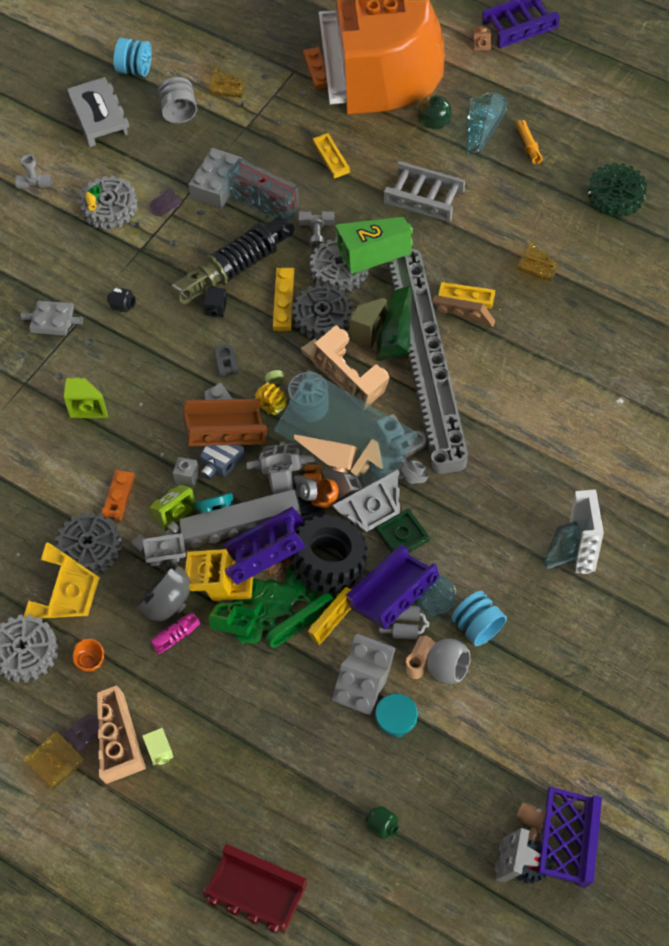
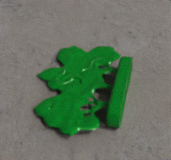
M290 567L286 570V582L284 584H279L276 580L264 582L261 579H253L251 599L236 600L234 602L242 601L243 605L255 604L256 599L262 600V606L248 637L234 634L240 644H245L246 642L257 644L262 637V632L265 629H272L266 635V642L271 648H276L315 622L335 598L330 593H324L314 600L316 593L320 590L316 592L312 590V593L308 594L310 597H307L305 594L307 587L301 584L300 579L297 580L294 577V571H291ZM297 601H306L308 605L296 613L291 610V606ZM284 615L290 616L285 621L277 625V617H281ZM263 621H267L269 625H264Z

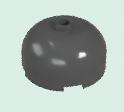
M176 562L172 563L166 569V573L162 574L139 601L140 604L135 609L151 621H163L170 618L175 612L180 613L187 605L185 600L190 594L189 586L191 580L187 572Z

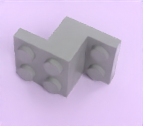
M356 634L350 654L341 664L332 701L371 716L377 696L386 684L395 648Z

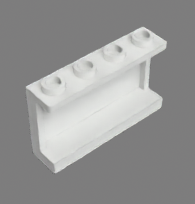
M596 490L575 491L568 533L569 538L581 537L575 565L576 573L589 574L594 572L597 566L604 532Z

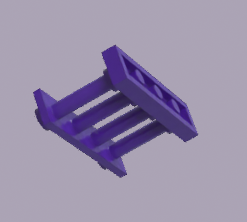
M512 0L483 10L482 24H493L498 32L497 46L503 48L558 28L560 15L557 11L548 14L541 4L542 0ZM535 7L542 17L533 19L527 9ZM521 12L527 22L519 24L513 14ZM506 17L512 27L504 30L498 20Z
M293 506L225 543V549L235 560V564L226 568L225 572L236 585L306 548L303 541L294 531V529L301 526L303 519ZM285 534L287 535V536H285V537H283V538L277 540L279 537H281V536H283V535H285ZM269 543L268 546H266L265 548H263V549L260 550L261 547H263V546H265V545H267V544ZM252 553V555H250V556H248V557H246V558L243 559V557H245L246 555Z

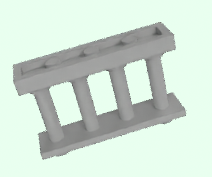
M399 161L398 175L400 177L394 188H385L384 203L450 222L453 214V206L450 204L456 192L464 193L465 180ZM407 178L416 180L411 193L401 191ZM423 183L433 185L427 198L417 195ZM440 187L449 190L443 203L434 200Z

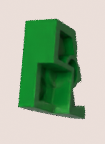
M256 599L255 604L243 605L242 601L231 604H217L209 615L210 629L248 637L259 615L262 600Z

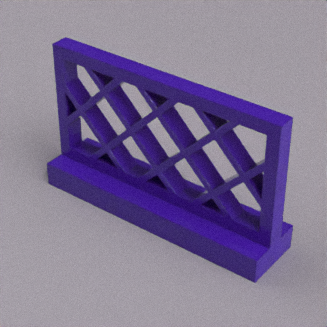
M554 787L548 788L538 874L577 883V886L583 888L594 883L602 797L596 795L588 797ZM553 794L561 796L565 802L560 808H557L553 802ZM573 801L584 802V809L581 813L576 811L572 805ZM566 806L574 815V818L568 822L560 812ZM554 814L558 816L563 824L557 829L550 822L551 816ZM575 819H577L582 827L581 832L577 835L569 825ZM563 827L567 829L572 837L566 843L558 834V831ZM552 835L560 844V847L554 851L548 844V838ZM573 840L579 847V854L576 856L567 847V844ZM561 848H563L570 859L563 865L555 854ZM550 856L558 866L554 871L545 869L546 859ZM572 862L577 869L576 876L569 875L564 866Z

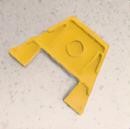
M46 542L41 560L60 565L59 574L49 606L28 601L24 618H27L28 614L33 615L34 619L37 617L48 619L88 616L100 577Z

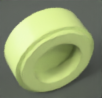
M274 370L265 375L266 383H273L275 386L283 383L285 380L284 374L280 370Z

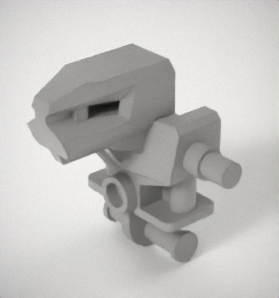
M280 442V445L264 447L258 460L247 462V469H261L263 474H268L271 491L273 494H278L294 489L292 472L301 469L302 464L315 462V455L303 454L300 443L286 444L285 442Z

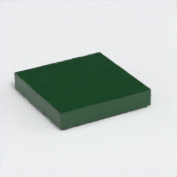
M409 508L375 527V531L391 553L401 544L407 547L408 552H411L430 541L429 535Z

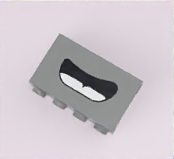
M105 77L67 89L69 100L89 147L96 145L94 138L119 130H123L124 135L128 134V120L126 117L123 118V109L117 105L119 104L117 95H113L112 84L108 83Z

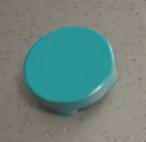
M225 493L196 501L194 505L195 509L200 510V513L213 511L212 507L217 505L220 508L231 506V501L234 498L232 493Z
M391 694L384 697L378 703L375 712L376 722L382 731L399 738L415 727L418 719V710L413 700L403 694Z

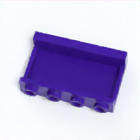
M401 544L346 594L349 606L352 610L385 630L412 603L421 597L429 587L437 582L440 578L438 568L434 563L427 566L409 555L407 547Z

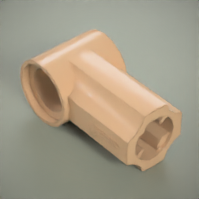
M420 636L412 653L407 657L406 674L411 679H419L423 676L427 665V654L436 644L432 638ZM416 664V665H419L420 667H418V668H413L411 665Z

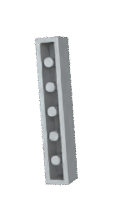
M293 489L179 519L184 543L187 549L198 548L208 543H217L227 538H235L293 506L301 518L302 515L297 495Z

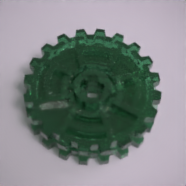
M613 163V165L605 164L604 168H597V172L594 171L589 180L588 197L590 198V204H594L596 210L600 209L602 214L608 213L609 216L617 215V217H621L622 214L629 216L630 212H637V209L642 207V202L645 200L644 195H646L647 182H644V175L640 176L639 170L635 171L633 166L627 167L624 163L621 165Z

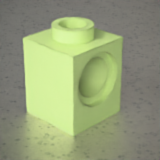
M163 728L143 735L153 765H162L171 758H174Z

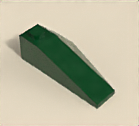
M411 286L396 289L393 292L377 341V361L410 353Z

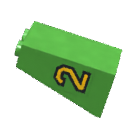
M404 217L337 224V249L349 272L354 274L411 254V246L413 245L411 234L413 229Z

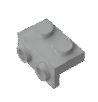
M183 533L143 539L145 560L151 566L163 565V560H170L171 563L183 562L182 558L186 557Z

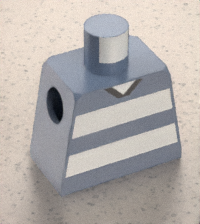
M240 445L205 446L200 455L201 465L204 467L200 472L201 475L208 480L214 473L221 477H226L244 460V448Z

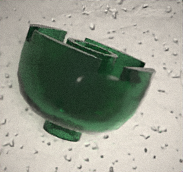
M430 95L422 100L418 109L420 123H424L425 127L430 129H440L447 122L448 124L450 123L452 109L445 97Z

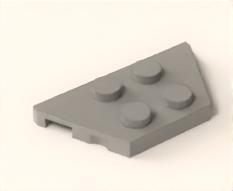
M394 470L331 505L332 508L364 532L373 529L400 513V503L398 501L400 496L398 488L399 471Z

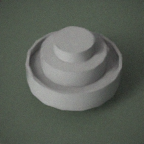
M404 461L401 466L405 480L410 484L424 483L429 477L426 467L418 461Z

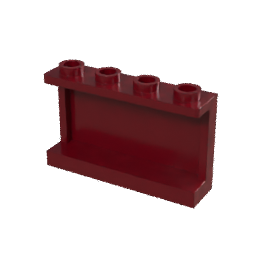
M225 844L222 850L223 857L208 887L203 890L204 898H206L205 901L216 907L218 904L226 907L225 910L237 916L238 913L246 916L245 919L257 925L258 922L264 924L266 929L278 934V932L285 934L307 887L306 878L229 844Z

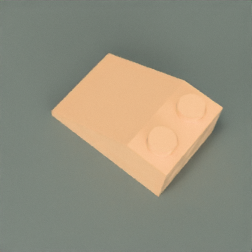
M294 434L296 441L327 465L333 466L334 471L348 473V470H351L355 465L357 447Z

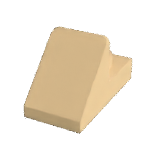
M372 439L351 469L350 472L359 477L361 474L365 475L370 467L369 462L383 469L379 444L376 440Z

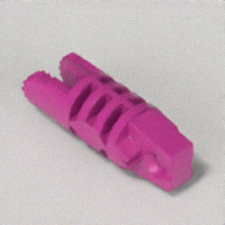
M190 613L177 620L176 623H173L171 627H167L166 630L164 629L152 638L151 643L154 646L155 652L160 654L198 627L200 622L195 614Z

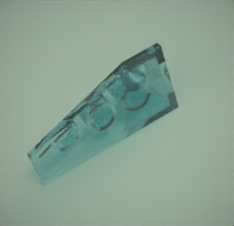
M495 90L471 98L467 117L470 119V123L467 125V130H469V136L467 137L468 155L482 151L505 116L509 100Z

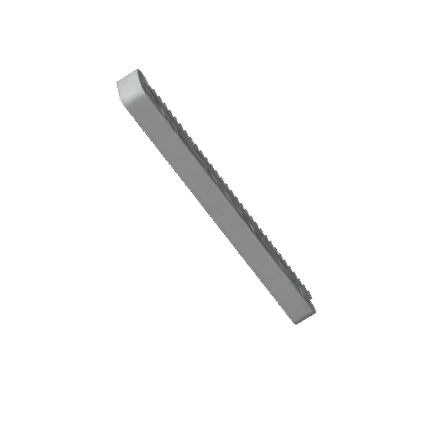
M411 249V254L388 261L387 266L389 267L392 288L394 290L407 286L412 287L410 353H408V360L411 366L412 378H414L419 409H421L420 414L422 416L423 428H425L426 441H428L429 454H432L431 469L436 474L462 471L467 467L468 451L421 253L416 249Z

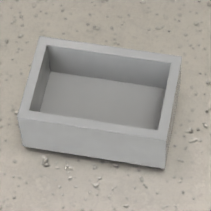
M211 148L188 184L191 199L222 209L237 185L234 183V179L240 173L239 165H244L243 158Z

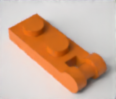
M115 470L105 506L101 513L105 519L111 517L117 521H122L135 479L133 472Z

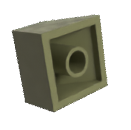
M381 298L358 305L355 312H351L349 316L351 341L372 348L385 320L387 299Z

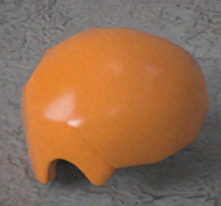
M331 478L320 479V485L317 486V497L315 500L310 501L316 507L329 508L336 502L339 489L337 483Z
M83 639L75 645L72 660L78 670L85 673L94 672L101 666L104 659V649L98 641Z

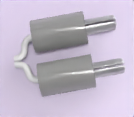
M410 606L396 620L419 622L420 616H422L425 625L421 631H418L419 625L394 623L393 627L388 626L385 630L379 627V633L393 634V638L417 640L418 634H422L425 628L429 627V622L426 621L425 615L420 613V606Z

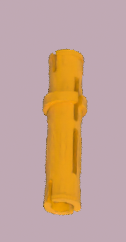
M519 120L516 122L515 127L526 147L525 151L530 155L533 164H536V162L539 164L543 160L538 150L539 146L534 141L525 120H522V122Z

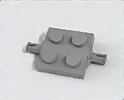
M37 301L33 313L22 312L21 320H31L30 333L66 336L68 328L72 324L83 325V317L72 316L74 311L73 303Z

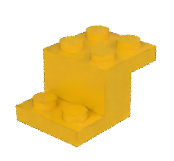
M226 549L187 552L185 571L191 580L190 591L206 590L212 601L251 599L253 576L236 585L225 572L226 568L235 564V560H232Z

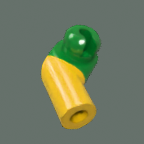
M93 185L85 194L89 210L97 208L95 200L100 196L101 188L98 185Z

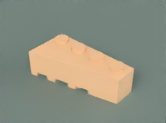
M117 685L98 692L99 777L105 784L145 770L146 767L124 693Z

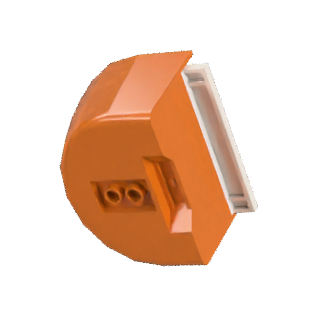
M335 0V10L319 12L330 104L347 103V115L390 111L414 105L431 94L442 79L445 64L444 39L440 23L430 0Z

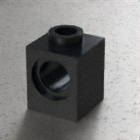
M208 287L204 302L206 315L224 317L228 300L226 289Z

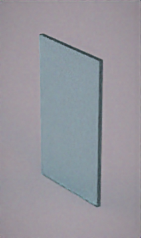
M310 370L306 372L305 377L274 431L294 443H299L294 439L295 434L355 446L358 448L355 463L372 439L376 440L379 444L383 469L369 462L370 467L365 475L357 476L359 481L366 485L397 470L418 434L413 429ZM348 470L347 474L354 475L352 472H350L351 470Z

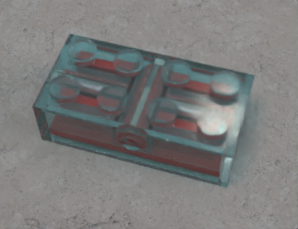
M241 158L229 169L230 193L234 198L241 199L250 206H255L275 217L281 216L289 222L300 210L299 189L297 185Z

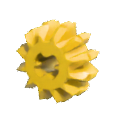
M266 383L255 394V399H260L262 411L265 410L267 414L276 415L285 408L288 398L284 395L285 392L281 391L280 387H276L273 383Z

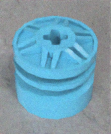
M120 37L114 51L115 71L123 74L132 72L133 75L139 74V76L145 77L151 65L152 49L150 42L136 40L134 43L133 39Z
M477 591L467 597L451 616V620L454 624L458 625L461 631L466 630L465 636L475 646H481L492 639L507 621V616L497 606L492 607L493 601L487 598L483 591Z

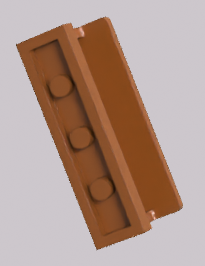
M260 399L184 401L183 417L188 446L265 444L267 426L263 425Z

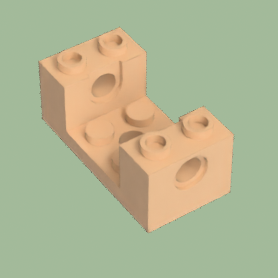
M336 325L314 343L311 361L364 411L385 392L390 377L384 368H380L377 364L362 377H359L357 371L350 368L342 358L345 355V346L349 342V337L345 330L340 329Z

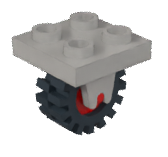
M520 828L501 840L499 845V851H501L500 859L495 867V872L497 873L496 881L505 883L519 876L517 880H524V883L528 884L531 882L532 884L546 877V875L538 874L541 842L528 841L529 830ZM552 858L546 859L545 869L552 870V866L549 865L553 862Z

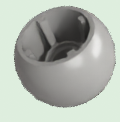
M442 639L436 642L427 654L429 673L435 680L443 684H456L462 681L469 669L470 651L466 645L456 639Z

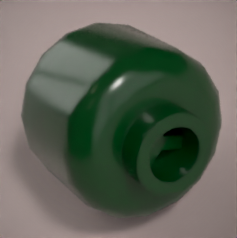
M386 807L372 808L366 816L367 829L380 839L393 837L398 832V816Z

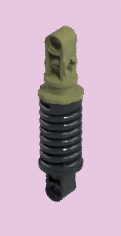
M281 216L276 217L266 225L261 223L255 224L250 230L241 234L239 238H235L228 245H224L212 254L205 257L206 264H201L196 270L173 283L170 288L171 295L181 303L186 304L198 295L203 294L208 287H215L218 282L221 285H226L235 278V275H240L241 272L246 271V268H251L252 265H255L257 261H261L268 255L274 254L277 251L276 245L292 236L295 230L294 225Z

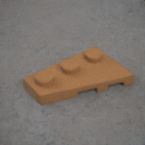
M434 295L432 302L437 307V310L442 313L456 315L493 327L495 324L494 318L482 303Z

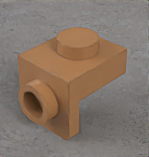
M484 26L473 29L474 50H490V29Z

